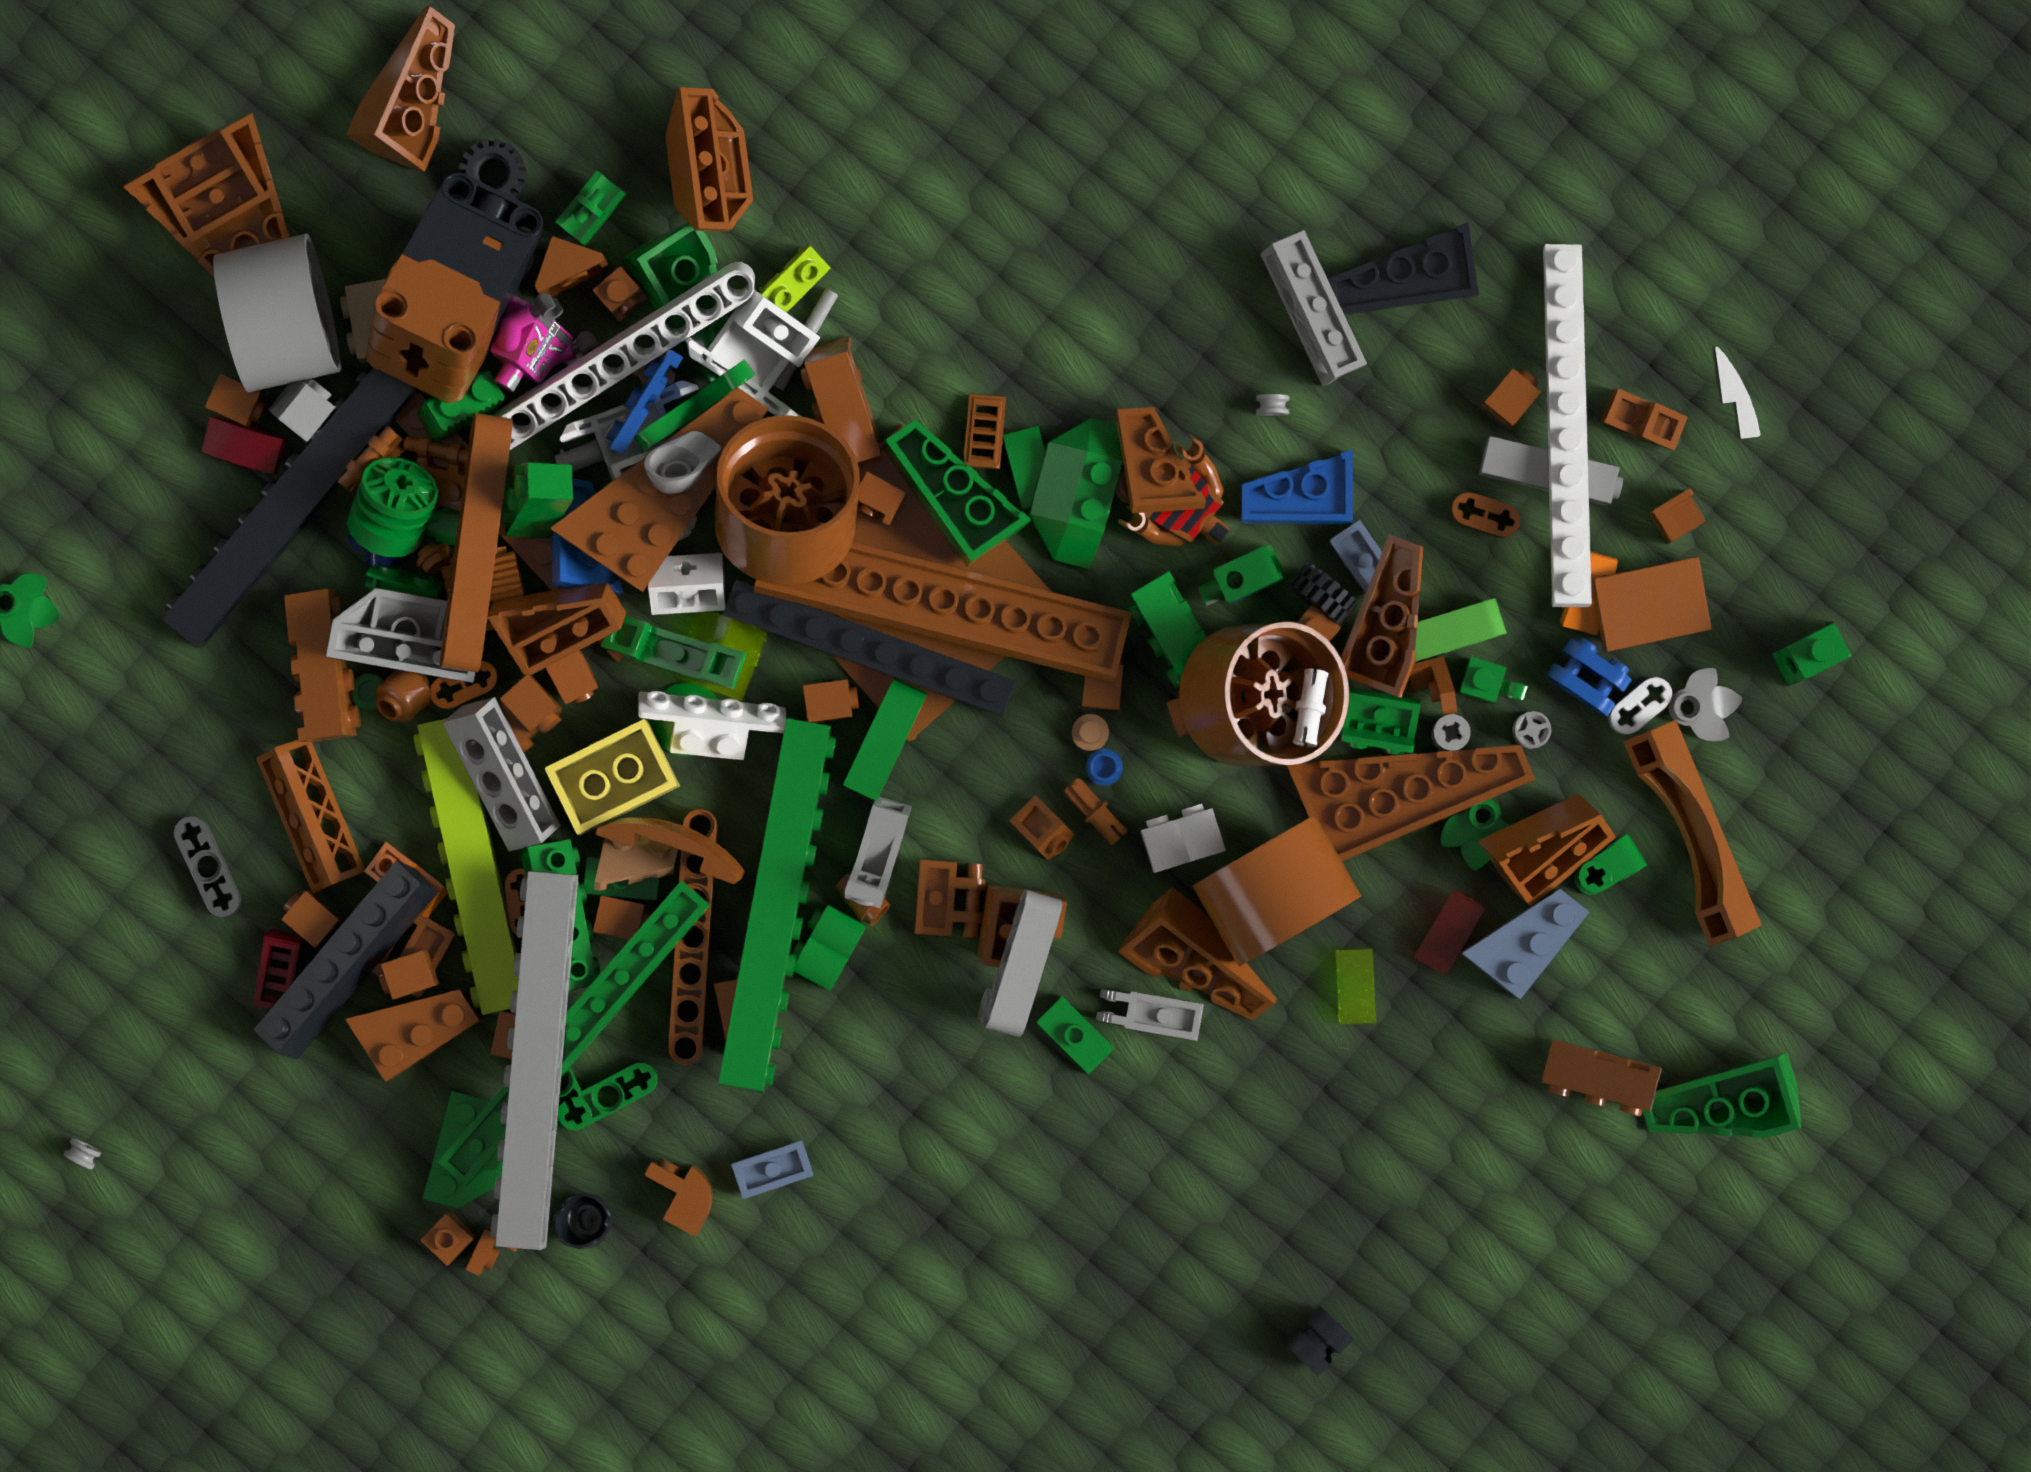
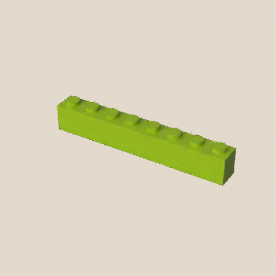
M446 719L417 725L419 733L413 735L418 756L424 755L427 770H422V779L426 792L432 791L435 806L430 807V815L434 828L440 827L443 842L438 843L442 864L448 863L451 878L446 879V886L450 900H456L459 914L454 915V922L458 936H464L467 950L462 951L464 967L467 973L473 972L475 986L470 987L474 1009L481 1008L482 1015L510 1009L512 991H518L519 976L514 975V959L517 949L514 935L509 925L507 904L485 805L443 725Z

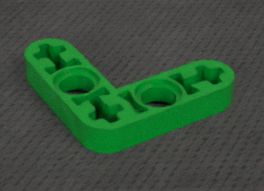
M742 360L696 395L634 436V440L644 453L706 412L751 379L755 373L746 360Z
M639 1062L583 1091L570 1067L566 1072L569 1084L564 1091L560 1092L559 1098L568 1095L575 1089L578 1096L572 1097L571 1100L576 1108L583 1106L586 1113L581 1115L583 1122L577 1124L575 1120L568 1121L566 1114L570 1112V1108L566 1101H564L560 1106L558 1105V1119L569 1130L577 1131L651 1093L658 1084L657 1071L652 1065ZM636 1069H639L642 1073L648 1071L651 1075V1078L647 1080L648 1088L643 1090L640 1085H637L628 1090L633 1097L626 1099L624 1088L617 1081V1078L623 1076L624 1083H627L635 1078L634 1071ZM603 1086H612L618 1091L619 1100L612 1107H605L598 1100V1092Z

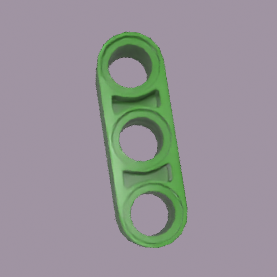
M1496 598L1418 622L1415 662L1507 634Z

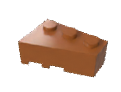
M849 335L814 346L805 359L806 368L801 369V375L806 390L813 389L817 402L812 404L816 421L824 423L837 432L851 447L857 462L881 456L882 444L870 403L867 402L861 384L863 379L860 369H856L850 350V347H853Z
M608 582L493 600L487 617L522 673L526 676L527 674L532 675L618 631L622 627L626 611Z
M1578 793L1479 840L1478 843L1508 886L1531 908L1615 839L1616 836L1602 815Z
M1553 1039L1542 1082L1549 1084L1548 1092L1569 1097L1570 1090L1585 1094L1583 1099L1585 1102L1605 1107L1606 1100L1621 1104L1619 1111L1641 1116L1643 1110L1651 1111L1662 1068Z

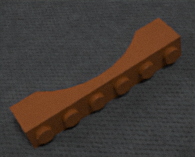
M1671 721L1624 741L1637 776L1648 784L1664 802L1684 838L1695 879V914L1709 947L1737 938L1761 926L1760 919L1677 721Z

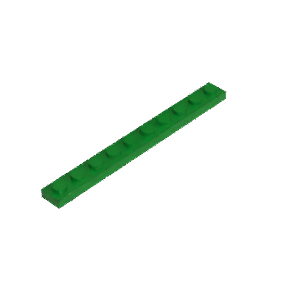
M684 881L679 882L566 1013L561 1077L711 906ZM503 1086L438 1161L441 1166L464 1186H468L498 1151L500 1139L505 1140L506 1125L501 1124V1109L503 1102H508L509 1087Z

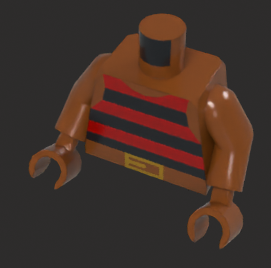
M1189 434L1188 437L1192 440L1191 448L1185 451L1177 444L1176 450L1185 457L1181 462L1186 464L1191 473L1190 478L1197 491L1202 492L1207 501L1205 508L1133 513V518L1129 523L1119 519V524L1122 527L1135 531L1152 544L1179 547L1184 543L1191 544L1197 535L1201 533L1218 546L1231 530L1214 516L1224 503L1221 500L1224 490L1217 469L1203 451L1202 443Z

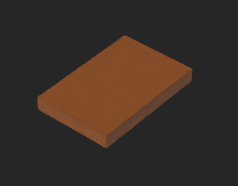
M1690 557L1591 578L1603 651L1609 652L1712 629L1699 557Z

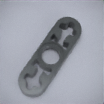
M189 816L181 819L175 826L174 837L207 909L218 917L233 915L240 907L241 896L208 824L198 817ZM189 823L193 827L201 828V833L197 835L200 846H204L207 843L210 846V850L199 851L193 857H191L189 851L196 850L194 842L191 839L185 840L183 838V834L187 832L186 825ZM204 856L213 857L218 864L217 872L209 878L203 877L197 868L199 860ZM223 876L226 883L219 884V887L223 894H231L233 898L228 902L229 909L227 910L222 906L216 907L214 905V901L218 899L215 887H211L208 891L205 887V884L217 882Z

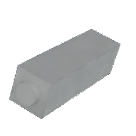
M1490 436L1486 440L1478 475L1549 492L1548 450ZM1588 460L1589 502L1608 506L1611 504L1612 498L1619 499L1623 485V478L1618 477L1620 467Z

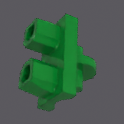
M596 171L555 223L582 245L586 246L624 199L626 193L600 172Z

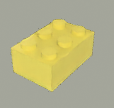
M646 719L634 723L545 767L546 773L577 835L589 832L607 821H611L680 787Z

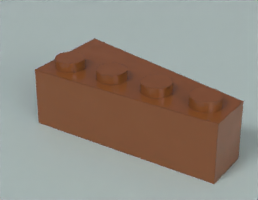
M332 589L284 595L289 643L291 647L297 646V653L292 654L291 670L296 683H300L301 686L297 696H294L295 711L299 712L301 719L304 720V727L297 728L298 741L316 743L357 736L356 728L360 727L361 721L357 705L352 706L350 691L355 690L352 669H347L346 660L326 657L332 620L344 611L341 596H336L335 590Z

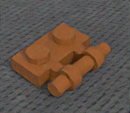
M386 426L378 436L374 434L367 442L369 446L356 461L351 459L345 466L347 471L338 479V482L356 496L364 469L371 462L382 458H405V440L390 427Z
M407 436L404 441V450L415 452L418 457L417 461L407 459V461L414 462L427 470L436 482L439 492L435 506L460 511L465 473L463 469L464 464H466L468 449L465 448V445L451 443L450 445L434 442L432 437L421 436L420 438ZM433 457L447 460L448 468L433 465Z
M920 860L915 934L952 936L953 922H964L963 937L978 938L979 924H982L983 913L980 912L981 890H985L986 879H982L983 864L968 863L967 878L956 877L957 862ZM955 888L966 889L965 911H954Z

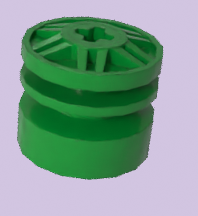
M382 458L371 462L364 469L357 495L349 512L347 526L350 535L360 546L374 554L385 557H403L413 553L421 545L428 520L431 518L439 491L433 477L427 470L414 462L401 458Z

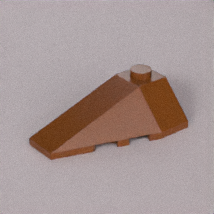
M431 6L424 7L360 102L346 134L372 154L419 172H425L439 140L440 127L436 126L438 107L439 105H444L445 93L441 92L443 73L449 69L455 29V25Z
M1389 534L1341 660L1347 678L1401 698L1415 662L1423 547Z
M1173 887L1151 904L1118 950L1120 954L1147 974L1156 978L1163 974L1180 982L1179 988L1190 992L1191 988L1210 995L1213 1003L1251 1020H1255L1273 1006L1277 1000L1247 963L1238 967L1212 921L1198 906Z

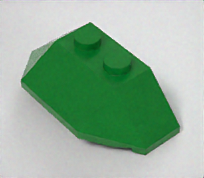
M1090 418L1047 444L1029 516L1054 561L1087 570L1091 566L1105 530L1123 463L1117 424Z

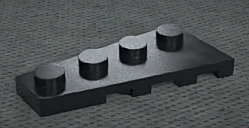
M1469 222L1444 233L1434 235L1407 248H1402L1375 261H1370L1328 278L1344 315L1478 296L1479 290Z

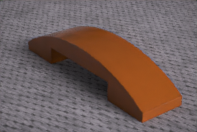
M644 817L615 819L599 826L595 834L629 847L637 843L641 836L703 857L700 868L701 873L732 884L741 880L745 873V870L737 860L719 844L695 830L670 821Z

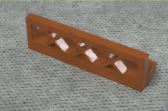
M295 740L275 747L257 757L256 760L312 893L315 894L339 882L365 873L362 860L311 742ZM301 748L306 759L304 770L294 764L289 751ZM308 783L316 786L319 790L321 797L318 804L308 798L306 793ZM322 817L332 821L335 828L333 838L323 833L320 826ZM337 851L346 855L351 870L340 873L334 860Z

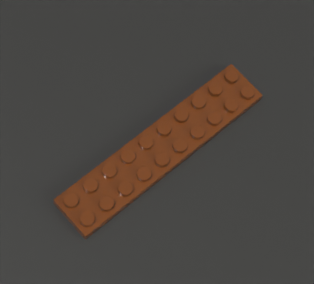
M855 542L852 543L843 561L821 578L796 585L771 584L756 579L754 585V593L1115 683L1132 612Z

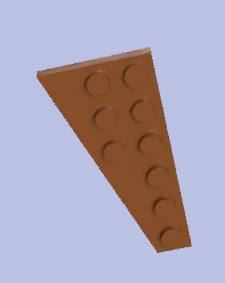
M1521 745L1287 765L1309 818L1314 815L1317 817L1342 862L1535 780Z

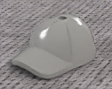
M692 431L655 448L646 456L644 467L648 478L657 490L666 494L680 493L694 487L701 480L704 469L721 453V447L707 435Z

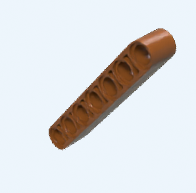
M474 413L472 418L440 653L441 668L477 673L480 669L511 443L512 418Z
M703 809L689 812L684 818L683 826L691 829V821L698 815H704L711 823L710 831L704 836L717 843L718 821L710 811ZM681 850L679 882L684 881L692 889L701 890L706 896V901L711 905L693 925L702 930L703 942L698 947L693 948L685 943L683 937L675 946L668 1048L669 1054L675 1062L688 1065L699 1060L704 1050L715 877L691 871L688 861L692 854ZM688 963L696 964L701 970L700 980L692 985L684 982L681 977L682 968ZM685 1000H691L698 1006L699 1013L693 1021H685L679 1015V1006ZM683 1037L691 1038L696 1044V1053L691 1058H683L677 1052V1042Z

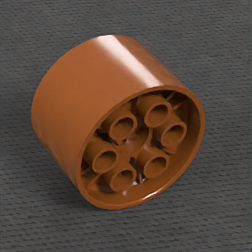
M772 416L755 421L738 431L729 440L721 453L716 478L715 532L718 543L728 560L748 576L766 583L778 585L803 584L821 578L835 569L848 554L855 536L860 475L858 462L851 447L830 427L816 420L801 416ZM794 469L804 471L801 478H799V472L794 471ZM753 476L759 483V486H756L747 478ZM839 497L844 501V503H826ZM745 504H752V506L747 507ZM771 512L774 513V515L776 516V519H774V518L770 515ZM785 520L791 521L790 523H784ZM821 522V523H825V524L819 526V525H817V524H815V523Z
M1276 622L1226 627L1207 636L1197 645L1186 662L1181 676L1179 699L1183 721L1190 736L1200 749L1213 759L1227 765L1239 767L1295 765L1319 756L1334 742L1342 729L1347 715L1349 685L1340 656L1324 636L1303 624ZM1251 642V649L1248 650L1247 645ZM1289 662L1292 670L1281 672L1283 667ZM1305 669H1314L1313 673L1316 674L1317 669L1328 673L1323 698V705L1326 706L1325 714L1320 717L1316 747H1308L1306 742L1304 747L1293 743L1299 713L1295 710L1296 702L1301 701ZM1242 690L1245 691V696H1244V697H1245V700H1246L1245 703H1243L1242 697H1241V696H1242ZM1291 710L1296 711L1294 720L1285 713H1289ZM1257 740H1260L1263 752L1257 749Z
M1315 815L1192 885L1238 967L1299 934L1362 896Z

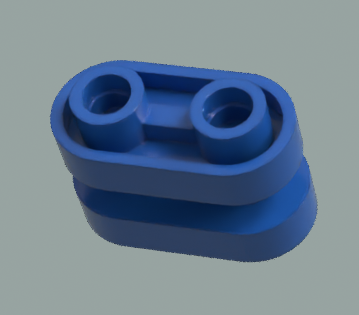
M1582 637L1578 641L1570 639L1562 650V653L1570 660L1564 668L1554 663L1546 677L1592 710L1607 717L1615 706V703L1607 696L1613 688L1620 692L1625 691L1632 680L1626 675L1629 668L1614 658H1610L1607 662L1596 654L1599 648ZM1582 667L1600 679L1595 688L1577 677Z

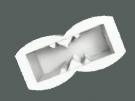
M1203 804L1181 810L1183 817L1170 822L1167 815L1146 821L1148 828L1141 830V834L1153 873L1226 851L1213 808L1204 811Z

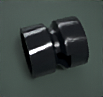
M1321 1306L1306 1319L1307 1327L1305 1329L1297 1328L1284 1341V1344L1317 1376L1332 1363V1353L1340 1354L1354 1340Z

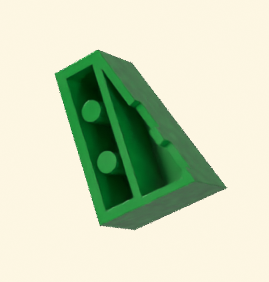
M527 462L507 466L504 501L500 523H505V536L550 537L553 532L550 528L561 520L573 501L572 465Z
M1170 571L1133 592L1129 597L1132 605L1127 607L1129 612H1132L1131 616L1138 626L1144 623L1151 636L1146 640L1157 658L1162 655L1165 657L1171 667L1165 672L1177 690L1180 688L1181 676L1188 658L1197 645L1207 636L1193 616L1187 601L1182 598L1173 583L1175 581Z

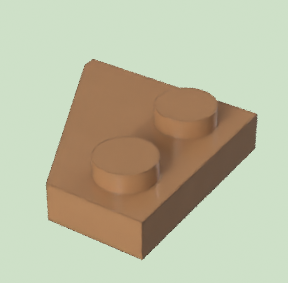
M641 836L640 840L631 847L605 838L595 878L594 890H605L607 884L627 880L628 884L642 882L649 877L660 878L674 875L679 849Z

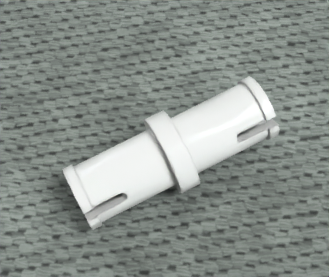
M1305 669L1301 701L1296 702L1295 710L1299 713L1293 743L1303 747L1305 742L1308 743V747L1317 746L1320 717L1325 714L1326 706L1323 705V698L1328 673L1318 669L1317 674L1313 673L1314 669Z

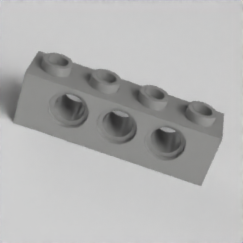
M495 697L463 705L443 722L508 851L540 844L561 826Z

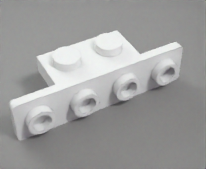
M661 691L639 692L638 716L640 718L674 722L670 741L671 753L744 760L749 730L784 733L786 708L771 703L752 704L739 702L734 699L715 700L706 699L698 695L678 696L669 695Z

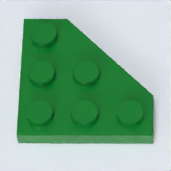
M451 1091L423 1199L460 1208L493 1189L496 1178L502 1177L503 1162H498L497 1152L468 1186H464L438 1163L439 1159L491 1100ZM557 1118L556 1133H557L558 1125H559V1122H560L558 1118Z

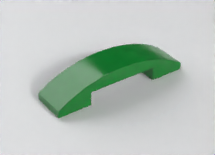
M625 616L621 629L606 636L601 646L619 655L677 675L732 689L736 686L747 656L745 652L713 642L709 644L653 627L645 621Z

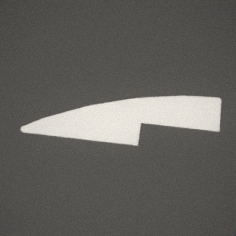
M1716 347L1723 403L1736 402L1741 439L1759 437V425L1750 396L1739 374L1719 347Z

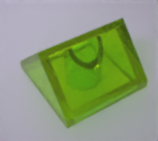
M712 611L696 612L687 637L709 644L713 642L745 652L747 654L734 689L701 682L677 674H673V677L742 702L768 633Z

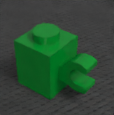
M1471 656L1467 658L1457 694L1488 704L1496 703L1498 694L1521 701L1524 699L1528 686L1503 679L1507 667Z

